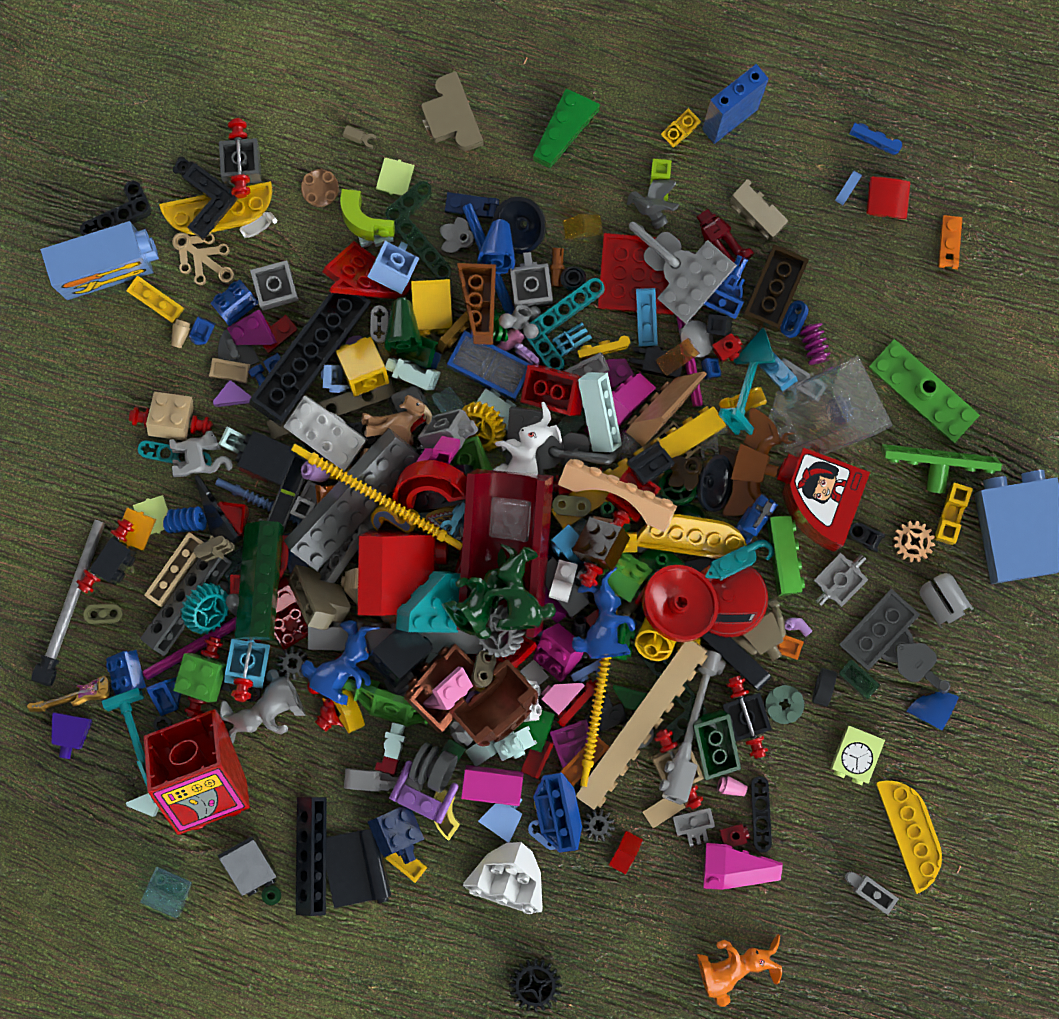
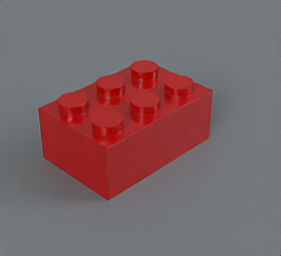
M528 365L520 402L542 408L541 402H544L551 411L569 416L581 415L582 396L578 386V379L582 376L542 365Z

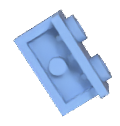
M324 365V369L321 371L323 388H329V392L341 393L350 389L348 384H342L343 370L341 365Z

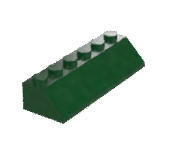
M256 521L245 523L235 639L274 641L284 526L280 522Z

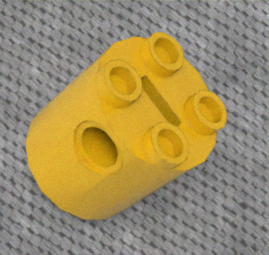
M645 618L636 636L635 647L643 657L652 661H662L670 657L677 641L669 640L660 635Z

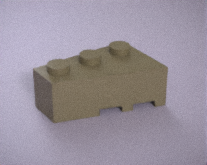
M747 179L732 195L729 203L731 205L730 208L736 214H741L745 217L744 220L749 226H755L759 230L758 233L761 237L772 241L787 225L788 220L773 204L770 205L762 198L764 195L760 191L756 193L749 186L752 182Z

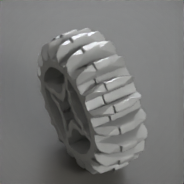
M498 605L497 609L491 607L490 618L486 626L491 629L492 633L487 639H479L478 645H483L482 651L488 650V654L495 655V657H507L509 654H514L521 647L520 643L524 641L521 636L525 632L521 629L501 630L496 628L499 619H506L508 617L507 607L504 608V605Z

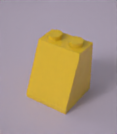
M450 279L411 281L413 310L420 334L429 336L432 332H438V335H444L453 325Z
M372 337L361 338L354 344H346L336 350L337 358L354 397L389 384L387 370Z

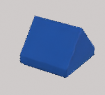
M706 358L701 361L702 370L707 373L704 377L705 380L721 377L718 358Z

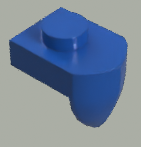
M198 316L189 334L192 343L195 345L206 344L216 324Z

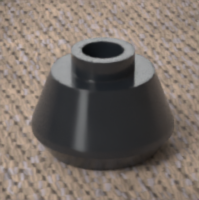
M569 266L561 273V284L565 289L575 291L586 283V274L580 267Z

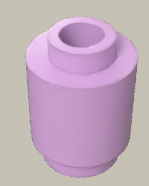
M308 461L301 467L302 477L307 480L323 482L328 480L330 473L326 474V470L321 471V467L316 468L315 464L311 465Z

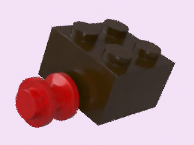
M614 511L612 513L614 517L613 522H604L590 517L572 549L581 561L586 562L585 568L587 571L579 576L581 583L586 587L597 586L596 577L603 574L601 568L610 571L614 570L628 544L630 537L623 529L624 524H629L631 520L629 514L625 511Z

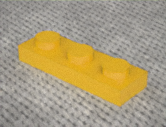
M136 276L126 290L172 324L175 323V320L178 319L184 310L181 305L139 276Z

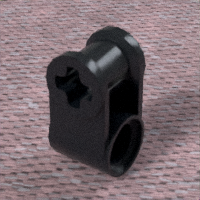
M862 523L852 524L847 535L850 540L875 553L878 552L877 548L882 538L886 536L880 531ZM854 527L860 529L861 534L859 537L853 535L852 529Z

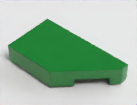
M613 685L615 693L624 708L636 711L647 696V693Z

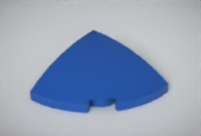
M935 692L928 696L923 695L915 700L906 712L942 731L959 697L951 693L942 694L941 692Z

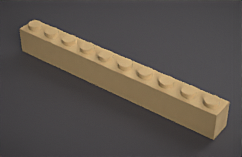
M695 641L684 642L588 777L587 787L582 786L576 794L578 799L593 810L597 806L601 808L607 799L604 795L608 790L610 792L614 790L618 784L615 780L619 774L623 776L629 768L627 766L629 760H635L641 752L638 750L641 743L646 745L652 736L649 734L653 727L657 729L663 721L660 718L663 712L668 713L674 705L671 702L675 696L680 697L685 690L683 684L686 680L691 681L697 673L694 670L698 664L702 666L708 656L705 654L707 650Z

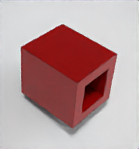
M730 333L713 344L712 350L722 364L728 359L733 361L740 356L739 352L742 350V342L737 335L734 336Z

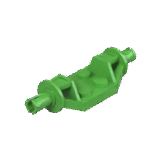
M348 678L342 688L354 692V701L359 700L370 715L406 727L422 722L428 724L420 714L414 715V712L417 711L404 699V696L379 689V681L371 680V684L367 686L362 678L361 687L356 689V681Z

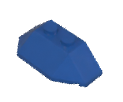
M562 772L544 775L533 796L541 835L559 853L578 850L582 823L575 789Z

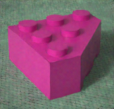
M640 372L635 377L631 375L624 384L622 383L615 391H612L618 427L656 389ZM587 426V427L584 429V431L589 435L588 426Z

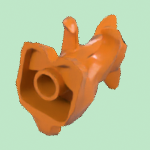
M780 935L775 936L768 950L752 947L743 955H739L729 941H719L716 945L717 948H725L728 952V958L716 963H710L706 955L697 954L702 981L708 997L714 998L716 1004L720 1007L727 1006L730 1003V996L727 993L734 988L738 980L749 972H761L768 969L773 983L778 984L782 976V966L773 962L770 956L777 951Z

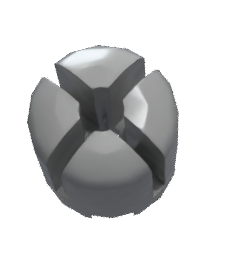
M948 573L940 574L934 580L954 613L950 611L932 581H928L920 589V596L940 629L943 628L942 623L947 621L949 624L965 615V609L969 607L971 610L974 609L954 577Z

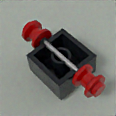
M125 518L122 521L118 519V528L110 531L115 536L110 538L89 569L91 571L89 572L84 569V578L76 581L79 584L77 588L86 594L88 591H94L92 588L94 582L101 581L95 575L116 585L117 582L120 583L126 575L124 572L127 567H131L136 561L135 555L137 553L120 542V539L127 542L126 535L128 532H134L132 528L134 524Z
M740 676L729 679L730 683L726 684L733 691L730 698H739L723 704L721 707L723 711L730 714L735 742L750 737L751 740L745 742L746 745L751 746L750 757L754 756L755 759L764 757L768 748L762 745L764 736L758 737L757 735L770 731L772 728L761 695L757 693L747 697L742 696L749 693V690H744L743 687L745 678L741 679Z

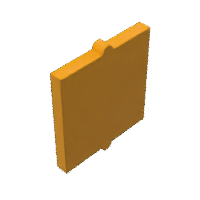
M127 508L123 519L125 518L134 524L132 526L134 532H128L126 535L128 541L124 543L128 547L133 546L144 551L156 519L144 515V512H137Z

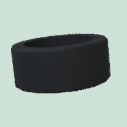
M821 668L814 687L812 703L826 707L829 705L836 683V671Z

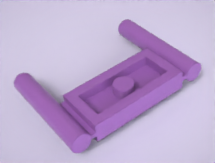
M406 761L389 799L441 824L459 787L458 784H451L442 803L404 784L413 763L412 761Z

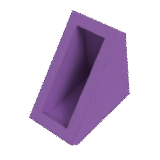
M229 380L213 400V405L215 407L248 404L251 396Z

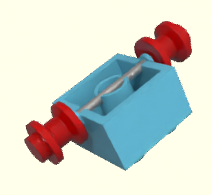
M231 639L224 682L237 686L236 690H233L231 696L235 697L236 701L245 702L247 699H250L251 694L248 692L250 687L263 689L270 645L261 644V640Z

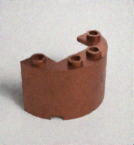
M456 644L449 647L445 645L430 663H424L419 668L420 673L417 677L414 676L407 683L409 687L404 694V699L439 733L446 729L454 717L448 712L449 710L426 708L423 705V702L433 694L432 690L457 667H463L473 685L467 692L477 690L478 688L471 680L474 662ZM480 675L481 679L485 680V675Z
M508 659L500 662L495 667L493 673L496 679L492 680L483 691L472 696L468 704L463 698L460 701L458 700L455 702L454 707L448 711L479 746H489L490 741L498 742L512 733L532 712L530 706L532 704L535 705L537 702V691Z

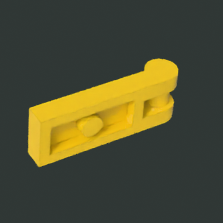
M621 336L619 341L610 343V340L599 342L598 346L580 347L581 350L577 351L578 359L581 361L598 353L605 355L626 350L630 345V339L628 336Z

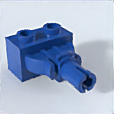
M737 255L734 262L737 265L735 269L704 303V305L736 319L744 303L742 285L745 279L741 278L739 284L737 283L749 261L743 258L741 262L742 256Z

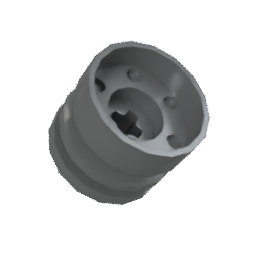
M426 742L413 760L409 779L413 781L418 779V783L421 785L428 779L427 787L441 793L451 779L458 757L446 750L438 757L439 747L435 746L432 748V744Z

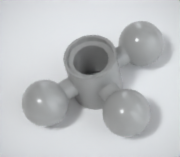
M519 304L512 314H502L499 318V324L505 329L510 327L516 330L523 329L524 335L529 339H533L538 335L539 330L535 324H529L528 320H535L541 315V311L536 306L528 308L525 305Z

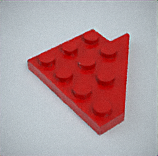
M355 241L328 263L322 271L335 281L329 290L331 293L397 299L407 296L412 291V286L408 282L404 291L400 294L368 278L367 276L376 257Z

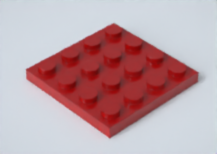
M604 233L600 280L605 286V291L598 298V309L637 312L636 289L655 288L656 314L674 315L670 309L657 299L669 285L664 271H656L645 262L644 253L649 246L638 236Z

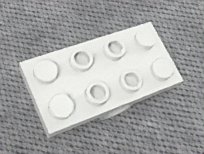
M304 395L284 425L285 429L340 469H343L344 472L348 470L367 442L365 437L345 424L346 422L342 418L327 411L307 395Z

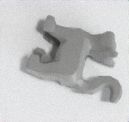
M207 431L201 438H190L178 443L174 439L169 440L170 449H172L173 453H185V461L172 460L174 477H184L193 473H213L217 471L221 464H225L228 471L232 469V461L226 456L216 458L211 466L206 465L203 450L221 449L212 431Z

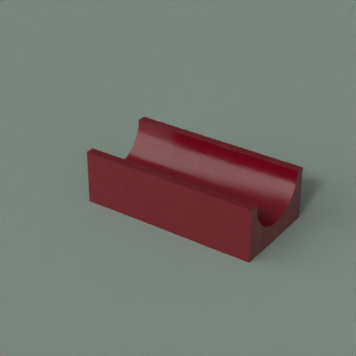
M476 469L467 474L460 578L470 579L471 577H478L483 580L488 570L497 569L498 552L500 549H504L500 544L514 548L518 554L523 547L533 549L538 554V557L526 561L525 573L522 579L524 580L525 589L537 599L539 605H545L554 476ZM504 549V552L508 559L510 557V553L506 549ZM465 585L459 590V603L469 597L470 592ZM504 599L499 602V605H504L505 608L507 607V601ZM543 621L539 628L521 630L525 632L526 637L534 638L543 630Z

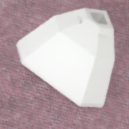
M522 842L505 843L488 853L463 884L469 890V893L474 896L523 911L526 914L542 912L541 871L533 852Z

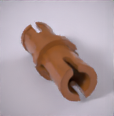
M552 248V265H550L551 287H563L560 280L561 273L565 269L563 265V248Z

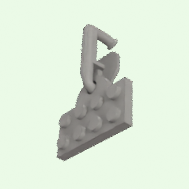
M635 222L629 223V229L649 246L644 253L645 262L656 271H664L665 278L669 282L667 288L657 299L687 324L737 265L708 240L696 254H693L689 251L681 250V242L669 232H663L654 239L645 231L642 225H638Z

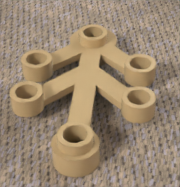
M183 232L177 233L173 237L172 244L180 254L181 264L179 269L182 274L187 275L192 270L188 263L187 251L193 255L196 274L194 281L197 285L203 286L206 283L202 262L215 271L223 283H231L234 280L232 269L229 267L222 268L208 257L209 255L217 254L227 256L230 249L226 244L197 249L192 245L203 242L207 245L213 244L215 237L212 233L207 235L212 236V240L209 242L205 239L202 240L198 236L190 237ZM181 239L186 241L184 245H179ZM222 247L227 248L225 253L220 252ZM187 265L189 267L187 271H182L183 266ZM229 273L230 278L224 279V274ZM198 277H203V282H197Z

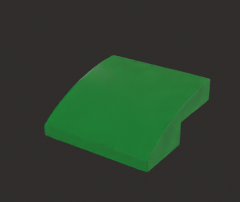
M542 709L539 720L523 722L514 730V733L529 726V732L533 740L537 742V744L529 747V749L542 753L555 713Z

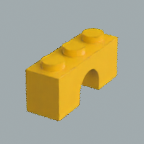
M957 483L950 485L934 540L949 545L956 544L961 529V518L965 508L968 506L973 488Z

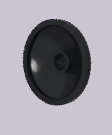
M516 196L508 198L498 206L493 221L503 219L510 224L514 253L523 254L536 249L543 241L546 233V220L539 205L527 197ZM524 221L527 223L526 227L523 225Z
M715 454L710 456L703 463L702 470L698 474L697 497L701 506L706 511L717 512L721 510L731 495L733 469L729 459L724 455Z

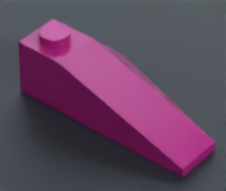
M706 843L703 888L724 890L780 881L783 864L763 856L756 857L750 855L745 850H742V852L734 850L732 846L727 844Z

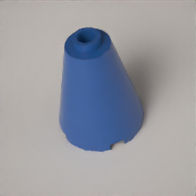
M498 219L491 223L477 257V264H496V274H506L509 269L512 268L513 270L515 267L510 224L503 219Z

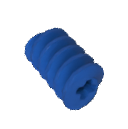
M198 506L195 508L189 507L188 509H170L163 520V527L170 534L186 531H203L207 525L204 512Z

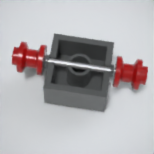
M234 118L228 123V128L232 130V133L228 135L230 141H219L220 172L224 185H235L231 189L232 195L236 198H245L251 193L250 188L246 187V184L262 182L260 147L257 138L247 139V133L243 132V129L247 127V123L240 118Z

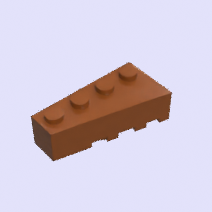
M457 263L458 276L473 344L493 345L496 264Z

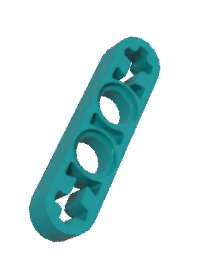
M142 441L138 446V453L146 459L173 464L172 460L181 462L179 459L181 453H173L172 449H170L171 455L168 458L161 457L160 452L162 449H170L168 444ZM149 445L151 449L156 450V446H159L156 451L157 457H154V452H148L145 455L142 448ZM203 452V456H205V458L208 460L206 465L211 466V456L208 453Z

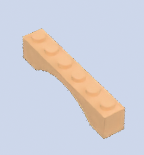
M570 459L566 463L558 485L574 492L602 490L616 494L632 504L642 515L646 524L663 532L669 527L677 508L668 499H660L654 493L642 491L632 483H624L614 475L608 476L596 467L590 468L584 465L578 459Z

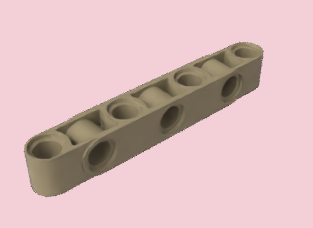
M389 379V384L368 391L373 394V398L370 401L363 400L365 393L354 397L350 391L318 404L326 410L330 405H335L337 410L334 414L342 418L385 403L396 392L391 379ZM293 412L290 413L281 427L272 420L266 422L272 439L279 440L294 435L284 428Z

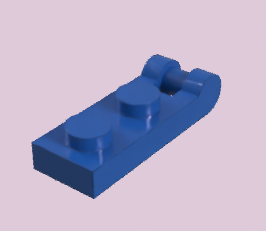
M854 123L849 133L892 155L898 154L902 148L900 140L895 139L892 141L886 138V135L882 132H873L869 130L867 125L862 123Z

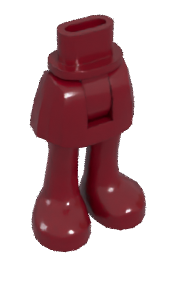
M709 209L696 217L701 223L699 226L701 227L705 242L707 240L710 241L732 262H735V259L720 241L722 239L730 247L736 258L737 255L742 256L741 262L743 258L749 260L755 254L751 248L743 249L730 232L732 227L719 216H716V214H712Z

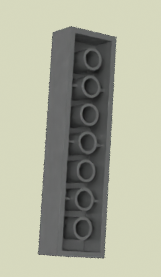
M388 428L348 471L347 475H352V478L357 477V481L362 480V484L367 483V487L372 486V490L376 489L377 493L381 492L382 496L386 495L387 497L395 488L401 472L407 466L415 463L420 455L412 446ZM339 481L284 541L292 553L318 571L377 508L379 502H374L373 498L370 500L369 496L365 497L364 493L360 494L359 490L355 491L354 487L350 488L349 484L345 485L344 481Z

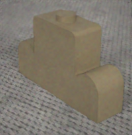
M457 71L438 78L435 84L438 98L421 105L425 117L422 121L426 131L430 130L435 143L455 136L456 145L462 151H469L484 145Z
M295 565L288 581L307 626L326 630L332 621L342 623L351 606L341 585L321 581V575L318 571L309 567Z

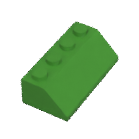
M791 516L770 517L767 521L769 542L774 548L772 562L777 596L802 593L805 583L804 578L800 577L799 572L802 569L801 558H797L796 552L799 550L798 539H794V532L796 531L795 520H792Z

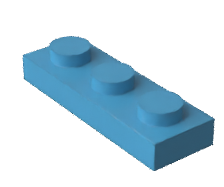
M655 288L636 289L639 346H658Z

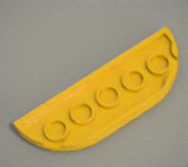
M271 181L246 186L250 188L251 193L245 198H239L211 232L245 226L262 216L272 198ZM201 195L159 205L163 216L173 228L186 234L195 235L188 229V226L211 199Z
M681 514L673 515L670 525L665 532L646 524L637 535V547L715 559L743 546H747L740 531L729 523Z
M897 781L876 782L914 892L918 894L935 881L942 864L940 843L928 810L921 796L906 784Z

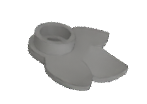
M457 217L454 224H445L440 227V233L446 239L441 247L445 252L456 253L461 248L470 247L474 242L473 233L469 230V224L464 218ZM467 235V239L462 241V237Z

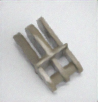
M210 535L209 541L194 548V554L207 563L218 557L224 559V555L233 551L235 545L223 536L214 538Z

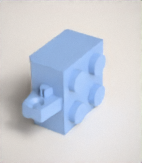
M384 241L367 277L402 294L419 258L405 251L408 244L402 241L398 247Z

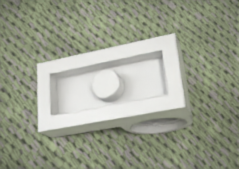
M559 559L549 598L568 603L578 564Z

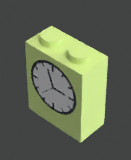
M846 726L830 769L834 770V775L844 778L845 775L851 777L852 782L863 785V782L869 784L885 740L854 727Z

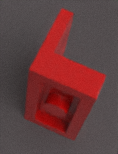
M546 740L542 753L530 749L521 772L539 779L554 744Z

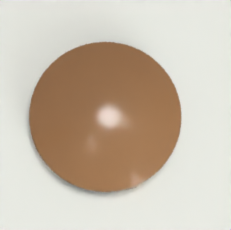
M317 169L304 176L301 192L309 204L316 207H324L330 205L337 198L339 184L336 177L330 171Z

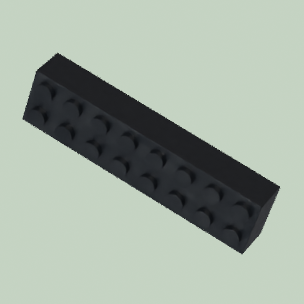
M330 292L250 398L249 405L281 427L319 376L322 369H324V365L328 364L336 350L339 349L369 309L371 301L364 296Z

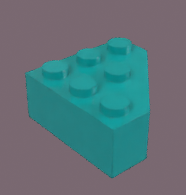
M433 571L428 576L429 579L411 594V598L406 604H402L397 609L396 629L405 632L458 633L457 626L453 623L442 604L451 600L459 603L460 588L455 583L461 574L450 571Z

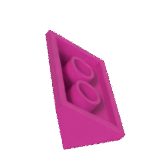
M466 765L461 799L520 806L524 773Z

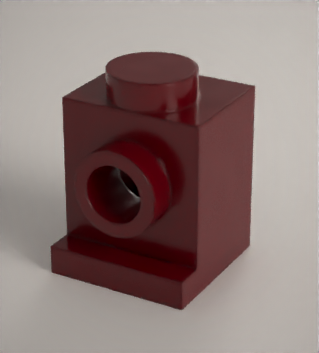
M743 824L719 829L722 844L732 847L746 844L747 839L750 838L748 828L743 827ZM735 832L739 834L737 840L732 838V834Z

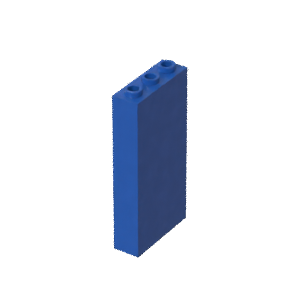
M757 64L710 100L702 130L713 144L758 110L769 78Z

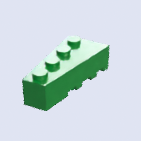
M566 88L533 155V161L551 169L568 146L588 125L594 115L599 112L600 104Z

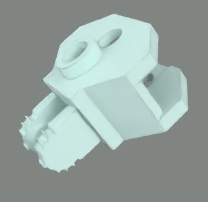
M529 726L515 733L513 731L502 740L493 744L502 761L512 756L517 759L525 754L524 750L537 744L529 732Z

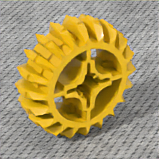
M473 401L462 408L478 428L476 434L468 438L478 436L484 450L488 452L497 447L495 442L504 440V435L506 434V424L503 423L504 417L499 416L500 411L496 412L494 406L488 407L487 402L482 404L481 401L477 403Z

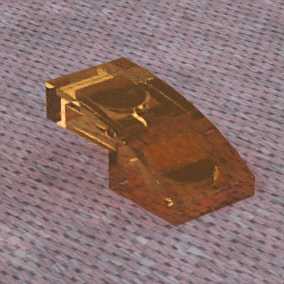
M687 338L655 361L664 374L668 376L695 358L700 352L691 339Z

